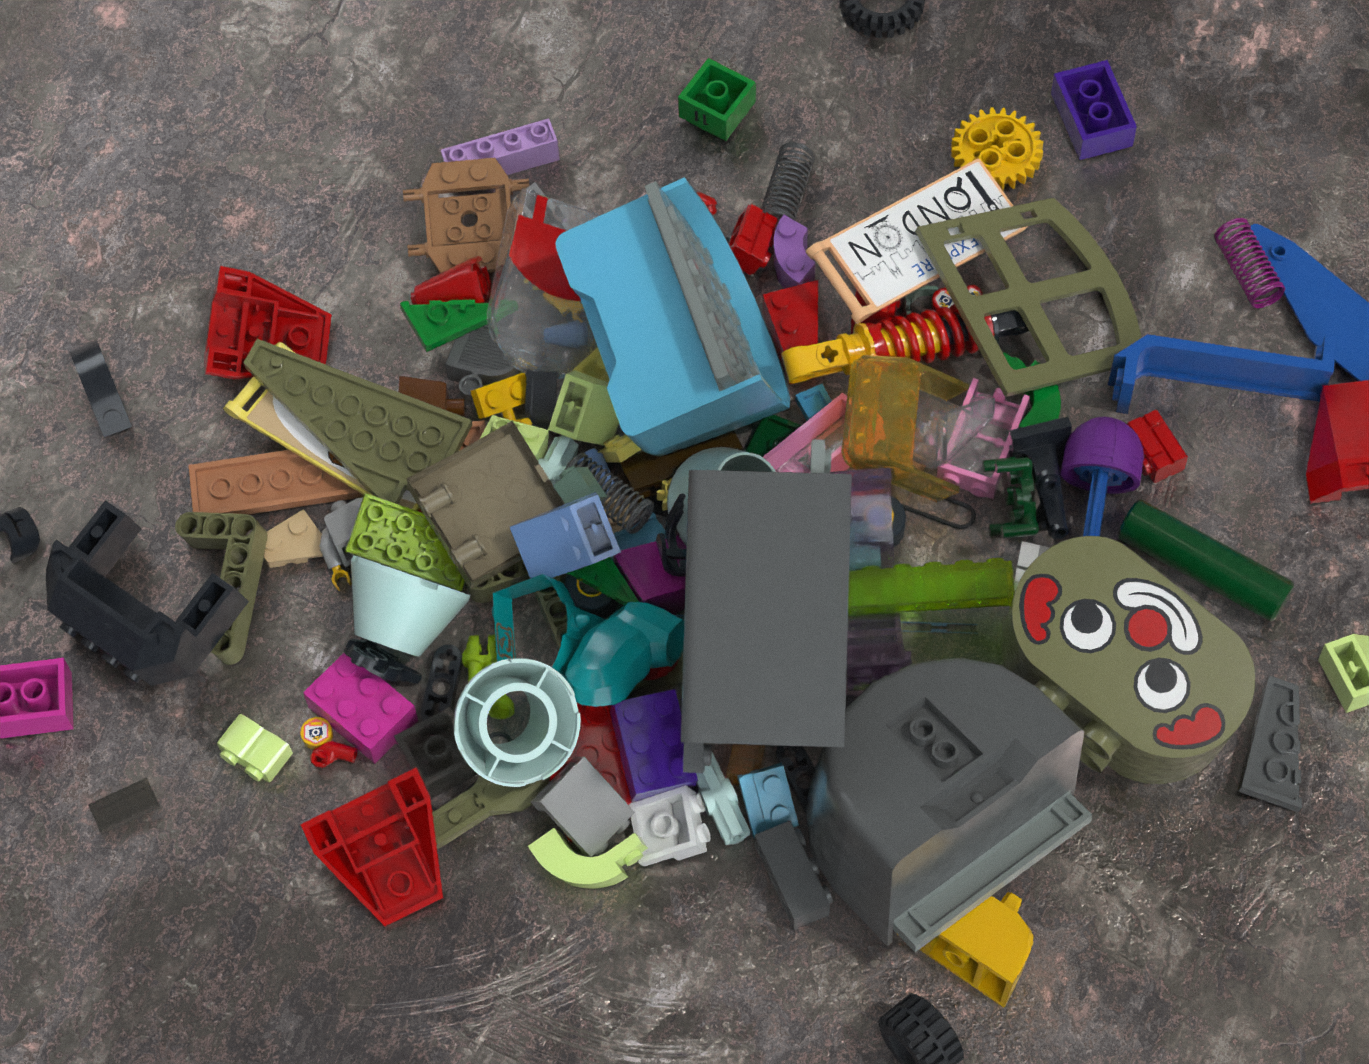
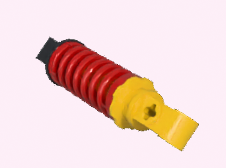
M953 304L950 308L941 306L935 311L927 309L922 311L921 314L913 312L906 317L895 316L891 321L881 319L876 324L871 322L861 324L860 322L854 325L853 334L847 335L843 333L837 335L836 340L809 346L793 347L785 350L781 355L789 383H799L811 378L838 372L851 375L861 370L865 377L872 378L879 372L887 373L890 370L891 363L895 369L902 370L905 367L906 360L910 366L915 367L919 365L921 358L927 364L932 363L935 359V353L943 361L949 358L950 351L955 357H961L964 354L965 348L970 354L977 353L979 348L958 309ZM1016 310L984 317L998 344L1000 337L1030 332L1020 313Z

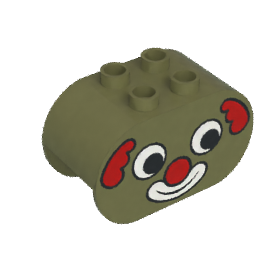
M1081 536L1071 538L1052 546L1038 556L1024 572L1018 583L1002 630L1001 654L1004 667L1038 687L1084 731L1080 761L1098 773H1101L1108 765L1123 777L1141 783L1168 784L1187 779L1203 770L1218 755L1243 722L1253 699L1255 669L1251 654L1243 640L1231 628L1131 549L1118 541L1106 537Z

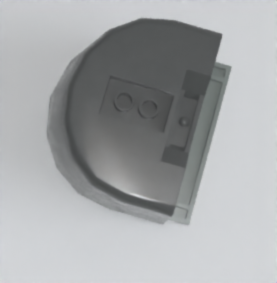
M961 657L913 663L871 683L845 709L844 747H822L808 790L806 805L811 855L833 890L886 946L892 943L894 930L914 952H917L1092 821L1093 815L1074 797L1084 731L1038 687L1004 666Z

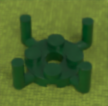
M1010 457L982 461L983 472H1007V480L1010 487L1005 488V502L1007 506L1012 505L1013 509L1011 510V522L988 525L989 536L1002 535V538L1005 539L1033 536L1039 532L1036 520V501H1032L1031 491L1035 490L1032 478L1033 462L1030 458L1017 459Z

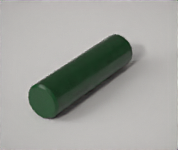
M1142 499L1137 500L1132 505L1119 529L1118 536L1120 540L1269 622L1277 619L1294 589L1293 581Z

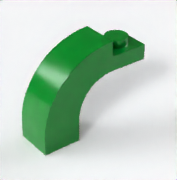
M1003 353L1012 369L1018 370L1027 367L1019 358ZM1034 360V362L1030 366L1038 365L1041 363H1039L1037 360ZM1057 384L1023 393L1030 396L1029 402L1032 409L1019 424L1018 428L1059 419L1061 396Z

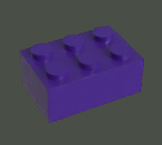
M1108 60L1054 73L1051 95L1079 160L1133 147L1137 126Z
M675 689L626 699L612 705L610 716L631 801L636 802L682 786H688L693 789L698 782L696 773L683 772L684 742H681L682 715Z

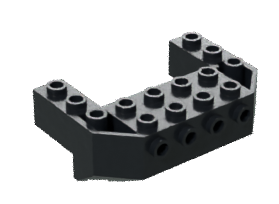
M105 500L69 547L57 539L52 544L46 567L47 610L63 622L59 628L73 638L77 634L82 636L83 639L80 642L94 653L98 649L104 652L102 658L115 668L119 664L126 667L123 673L136 683H139L142 679L153 686L191 677L249 601L237 589L212 573L177 620L174 621L161 611L156 613L114 584L105 576L142 528L129 516Z

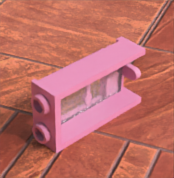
M973 378L939 462L936 480L942 482L947 487H958L970 491L977 497L993 499L1003 473H996V471L983 472L982 461L1009 458V445H1012L1010 430L1017 429L1026 416L1030 396L1024 394L1021 404L1017 405L1005 401L1006 397L1000 388L995 389L993 396L977 392L979 379Z
M841 393L764 455L763 458L773 466L776 472L810 473L812 440H825V449H831L830 474H842L882 440L884 442L888 440L884 428L886 423L879 413H872L858 399H851L844 393Z

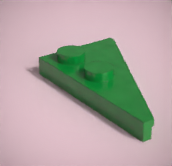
M610 557L567 573L622 605L628 602H639Z

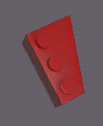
M818 280L762 294V313L789 385L794 383H789L781 353L797 346L818 344Z

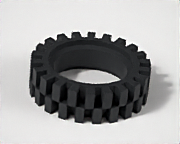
M839 0L841 14L843 18L846 17V23L849 26L854 23V30L858 33L864 27V35L870 37L872 31H876V38H882V32H887V37L892 38L894 37V30H897L900 36L905 33V26L911 30L914 27V21L918 23L921 19L925 0H907L901 8L893 12L877 13L865 8L859 0Z

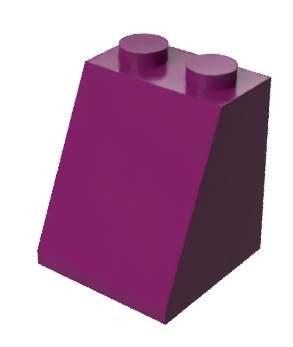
M677 535L676 542L678 548L686 549L687 546ZM665 539V541H666V548L669 549L667 540ZM656 541L621 550V553L613 555L614 564L639 602L657 606L673 615L685 609L686 577L673 576L664 570ZM675 559V560H677V563H678V566H679V561H680V560H686V559Z

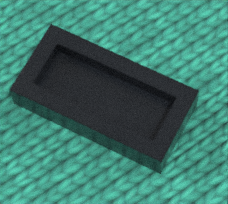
M527 370L525 418L531 420L532 426L547 430L549 428L556 406L558 371Z

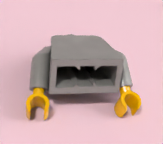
M356 498L349 503L343 500L336 501L331 506V513L324 518L327 527L322 531L319 547L328 569L333 571L331 579L338 591L340 589L337 581L341 577L347 578L349 585H352L348 572L342 570L340 565L343 564L344 567L351 565L353 554L345 552L363 498Z

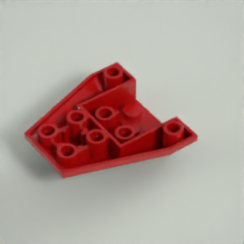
M1369 380L1325 385L1322 388L1306 470L1310 504L1341 500L1342 492L1369 489Z

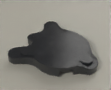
M351 638L344 648V653L351 658L353 664L364 667L369 672L389 681H409L415 684H419L422 679V675L418 671L400 663L397 656L382 649L376 642L364 638L360 640Z

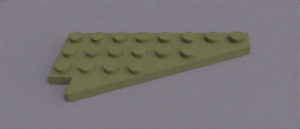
M259 339L255 341L244 361L245 368L373 496L398 505L405 491L408 490L407 478L458 452L472 427V421L468 418Z

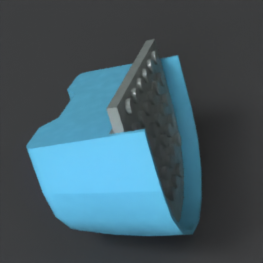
M685 177L662 188L656 181L644 186L647 192L646 195L563 232L558 236L555 243L569 285L581 299L610 379L607 391L620 427L641 450L654 456H663L790 408V395L785 375L756 299L721 228Z

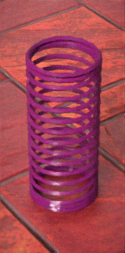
M1235 218L1220 226L1214 234V239L1228 265H1230L1231 270H1233V274L1236 275V279L1239 280L1238 282L1250 301L1251 306L1254 308H1264L1279 300L1286 288L1280 282V278L1277 277V272L1274 271V267L1268 261V256H1265V251H1262L1263 248L1260 246V242L1254 235L1253 230H1251L1247 219ZM1242 222L1245 223L1243 225H1239L1230 229L1222 236L1220 240L1218 239L1219 235L1231 225ZM1243 227L1241 231L1235 233L1229 238L1224 239L1232 231ZM1250 237L1247 241L1241 243L1236 247L1231 248L1235 243L1241 241L1242 239ZM1253 242L1247 248L1234 253L1238 248L1244 246L1245 244ZM1251 248H1255V249H1254L1253 251H1251L1250 253H1248V254H1246V255H1244V256H1242V257L1237 258V257H1238L1240 254H1242L1243 252H1245V251H1247V250H1249V249H1251ZM1258 253L1256 256L1249 259L1248 261L1240 263L1246 257ZM1261 258L1253 265L1243 268L1246 264L1250 263L1251 261ZM1261 263H1264V264H1263L1262 266H1260L1258 269H1256V270H1254V271H1252V272L1246 273L1248 270H1250L1251 268L1255 267L1256 265H1259V264H1261ZM1267 268V269H1266L1265 271H1263L1261 274H1259V275H1257V276H1255V277H1253V278H1249V277L1252 276L1254 273H1256V272H1258V271H1260V270H1262V269ZM1266 274H1269V275H1268L1267 277H1265L1264 279H1262V280H1260V281H1258V282H1256V283L1251 284L1252 282H1254V281H1255L1256 279H1258L1259 277H1261V276H1263V275H1266ZM1272 279L1266 285L1256 288L1259 284L1263 283L1264 281ZM1276 287H1280L1272 295L1260 300H1255L1257 297L1269 293Z

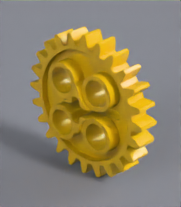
M991 107L990 114L986 115L981 109L979 110L978 118L969 114L968 122L962 120L960 129H955L954 138H952L951 157L954 158V167L961 168L976 159H980L1002 191H1004L1005 184H1009L1012 189H1015L1016 181L1024 185L1026 183V176L1033 178L1035 170L1040 168L1044 143L1040 140L1041 132L1034 131V123L1026 125L1027 116L1017 119L1015 110L1010 115H1006L1005 108H1002L1000 114H996L994 108Z

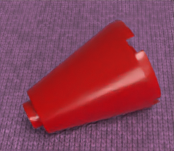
M480 256L472 257L416 285L414 292L411 293L412 305L430 304L431 300H440L442 302L450 300H475V303H489V299L494 298V293L487 267H480L478 263L483 259Z

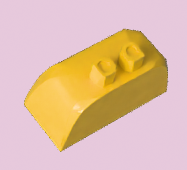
M1007 892L1001 901L993 896L989 897L919 950L1002 1007H1005L1033 945V934L1018 914L1022 899L1012 892Z

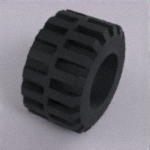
M910 993L879 1018L878 1025L881 1035L900 1064H958L964 1059L960 1040L951 1025L930 1002L917 994Z

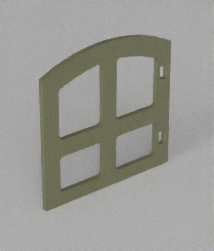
M1055 198L918 226L915 230L1005 397L1111 371L1114 355L1142 338L1135 311L1118 273L1090 233ZM1030 211L1033 218L1023 219L1020 213ZM1048 223L1073 249L1088 270L1030 283L1026 280L1000 232ZM959 228L960 234L950 235L948 229ZM972 238L978 239L1006 289L979 296L972 295L944 244ZM1092 291H1099L1109 311L1117 345L1071 356L1063 347L1040 304ZM1011 310L1018 311L1046 363L1018 370L1012 369L984 317Z

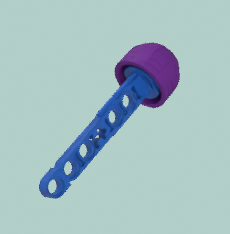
M1096 417L1079 425L1071 433L1065 445L1061 468L1062 478L1073 486L1090 491L1083 536H1100L1106 493H1127L1136 490L1140 486L1144 459L1141 441L1132 428L1116 418Z

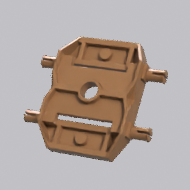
M495 157L432 163L420 189L403 190L404 202L421 200L424 203L427 242L425 244L407 245L408 256L426 255V258H430V261L439 273L475 256H480L483 259L478 263L480 267L486 266L489 273L506 271L511 262L509 253L514 237L511 195H513V191H523L528 188L529 178L509 179ZM486 189H495L496 193L439 198V194ZM467 214H473L478 218L477 223L472 227H466L461 223L462 218Z

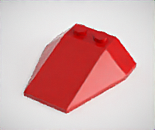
M220 266L210 307L204 352L205 374L234 380L252 378L253 375L245 368L244 361L257 339L273 345L281 342L296 354L326 365L332 314L249 271Z
M417 767L334 810H328L300 824L313 853L384 926L444 898L431 796Z

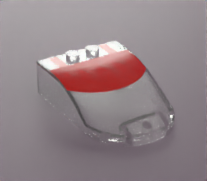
M522 188L506 214L487 311L488 330L492 341H496L503 351V357L506 361L521 372L527 374L528 369L558 371V379H563L566 373L571 372L598 346L581 299L569 285L555 243L558 236L563 232L601 215Z

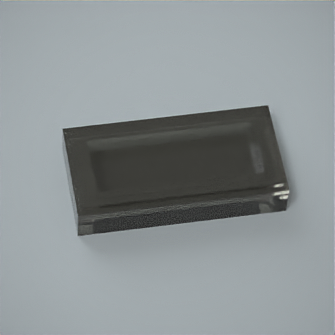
M147 777L88 804L102 835L161 808Z

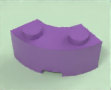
M783 215L774 234V267L777 279L784 289L815 280V262L807 256L805 251L807 248L808 228L786 215Z

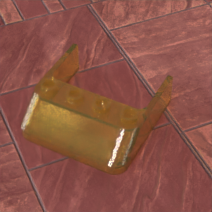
M861 356L852 362L850 368L841 449L845 463L851 468L936 503L959 493V486L917 469L912 459L919 389L947 401L969 390V384L907 357Z

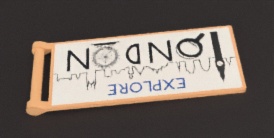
M976 159L835 235L816 242L806 250V253L810 259H814L852 312V319L858 324L872 314L940 277L915 232L918 226L1012 207L1013 204L982 161ZM958 227L948 229L950 235L960 234ZM1027 227L1000 233L1004 240L1007 241L1025 231ZM976 238L944 244L956 268L986 252L981 242ZM826 250H829L867 306L862 307L825 255L824 252Z

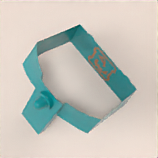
M544 574L493 593L492 616L495 621L497 662L516 658L512 599L554 586L561 602L566 605L567 633L563 634L560 650L552 666L563 677H565L567 666L584 635L589 629L606 619L575 607L565 585Z

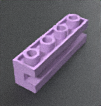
M549 119L441 149V156L444 162L495 157L507 175L560 160L558 141Z

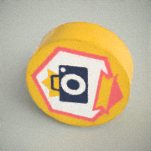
M310 718L301 727L300 733L303 743L312 750L333 739L331 725L324 718Z

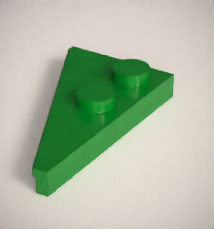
M494 299V303H475V300H450L448 302L431 300L430 304L410 305L409 301H403L400 303V309L425 351L428 352L517 311L518 304L516 300L511 301L507 299Z

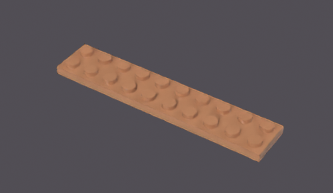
M485 420L472 422V427L460 450L480 439L486 428ZM290 450L189 465L193 512L250 515L364 496Z

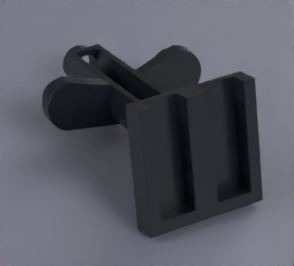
M1068 417L1010 430L1012 445H1009L1010 457L1017 459L1030 458L1033 462L1032 475L1040 501L1036 510L1038 527L1042 530H1047L1048 535L1055 540L1062 539L1069 533L1059 466L1063 462L1065 445L1072 432V424Z

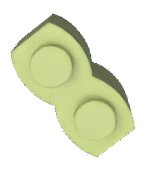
M242 714L237 716L217 742L221 750L220 756L226 762L233 766L238 763L246 767L244 770L246 774L258 782L264 779L270 783L293 754L289 744Z

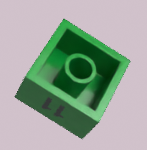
M708 58L678 96L679 117L727 141L756 102V82Z

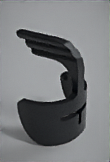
M683 493L679 494L666 518L665 535L658 533L656 545L664 570L673 576L686 577V560H680L679 566L677 560H675L686 559V549L678 548L676 542V528L684 514L683 501L686 495ZM665 537H666V540H667V543H668V546H669V549H668V548H666V541H665Z
M18 507L0 513V532L4 531L7 533L11 546L10 560L12 563L32 555L39 546L40 537L35 522L28 511L23 507ZM12 521H13L14 523H15V522H18V523H16V527H17V529H18V531H19L21 537H19V535H18V533H17V530H16L15 526L13 525Z

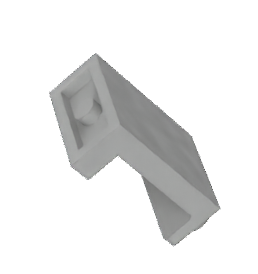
M574 757L531 801L538 811H545L580 849L578 851L579 855L584 857H595L603 853L609 845L607 841L614 833L618 835L623 832L630 824L628 819L635 813L585 757Z

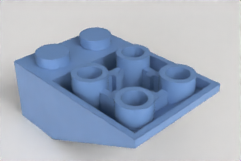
M596 492L510 526L530 579L541 574L553 578L621 553Z

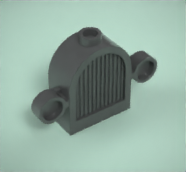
M512 313L455 339L445 367L447 378L459 382V391L463 399L473 401L471 390L525 372L527 375V370H530L531 358L524 357L523 344L520 337L513 330L507 328L513 320Z

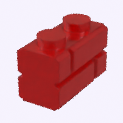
M748 204L738 216L729 241V245L742 271L749 275L754 274L759 267L764 268L769 262L771 253L768 252V249L774 245V234L778 223V218L768 212L763 213L762 209L753 204Z
M1158 410L1151 411L1143 417H1138L1126 424L1136 432L1141 441L1144 454L1142 474L1144 476L1149 475L1153 483L1160 482L1168 476H1173L1185 469L1188 456Z

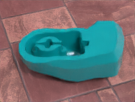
M628 602L608 619L589 629L570 660L564 677L575 693L576 702L581 705L594 707L615 705L627 698L635 685L647 676L650 669L666 666L672 667L681 657L684 649V621L666 610L649 603Z

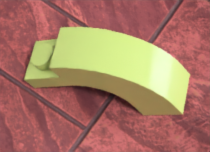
M555 828L528 845L537 861L551 874L565 883L588 889L604 888L625 880L628 876L622 866L625 864L630 866L643 857L642 852L648 849L642 838L634 833L602 855L584 857L576 854L562 833Z

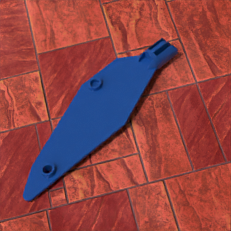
M1260 224L1251 225V230H1253L1254 235L1260 242V246L1263 248L1262 251H1265V256H1268V261L1271 262V266L1277 272V277L1280 278V282L1285 286L1284 296L1309 341L1315 346H1321L1325 335L1336 336L1335 363L1357 381L1369 380V302L1293 241Z

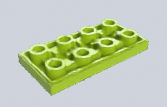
M367 493L364 494L345 552L433 583L462 591L465 580L423 513Z

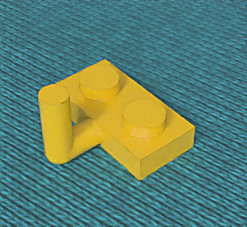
M525 372L470 391L479 419L501 412L505 419L532 426L529 418L516 420L513 411L514 407L525 404Z

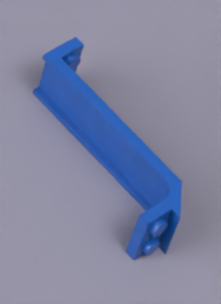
M1147 334L1114 355L1108 385L1114 386L1112 400L1117 401L1116 413L1128 414L1135 381L1144 376L1320 402L1322 388L1328 385L1330 377L1334 373L1337 337L1325 335L1322 345H1316L1314 359Z

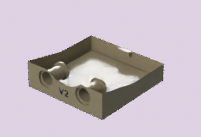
M513 420L464 449L407 478L408 490L470 590L522 560L510 526L565 504Z

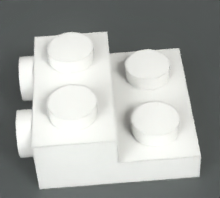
M682 786L629 804L635 812L631 816L633 832L640 836L648 849L642 852L643 857L639 860V864L645 867L670 858H675L679 861L707 852L706 842H709L711 839L707 825L702 823L700 813L705 811L704 801L699 793L696 794L688 786Z

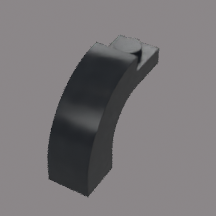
M97 339L69 349L103 436L107 437L132 427Z

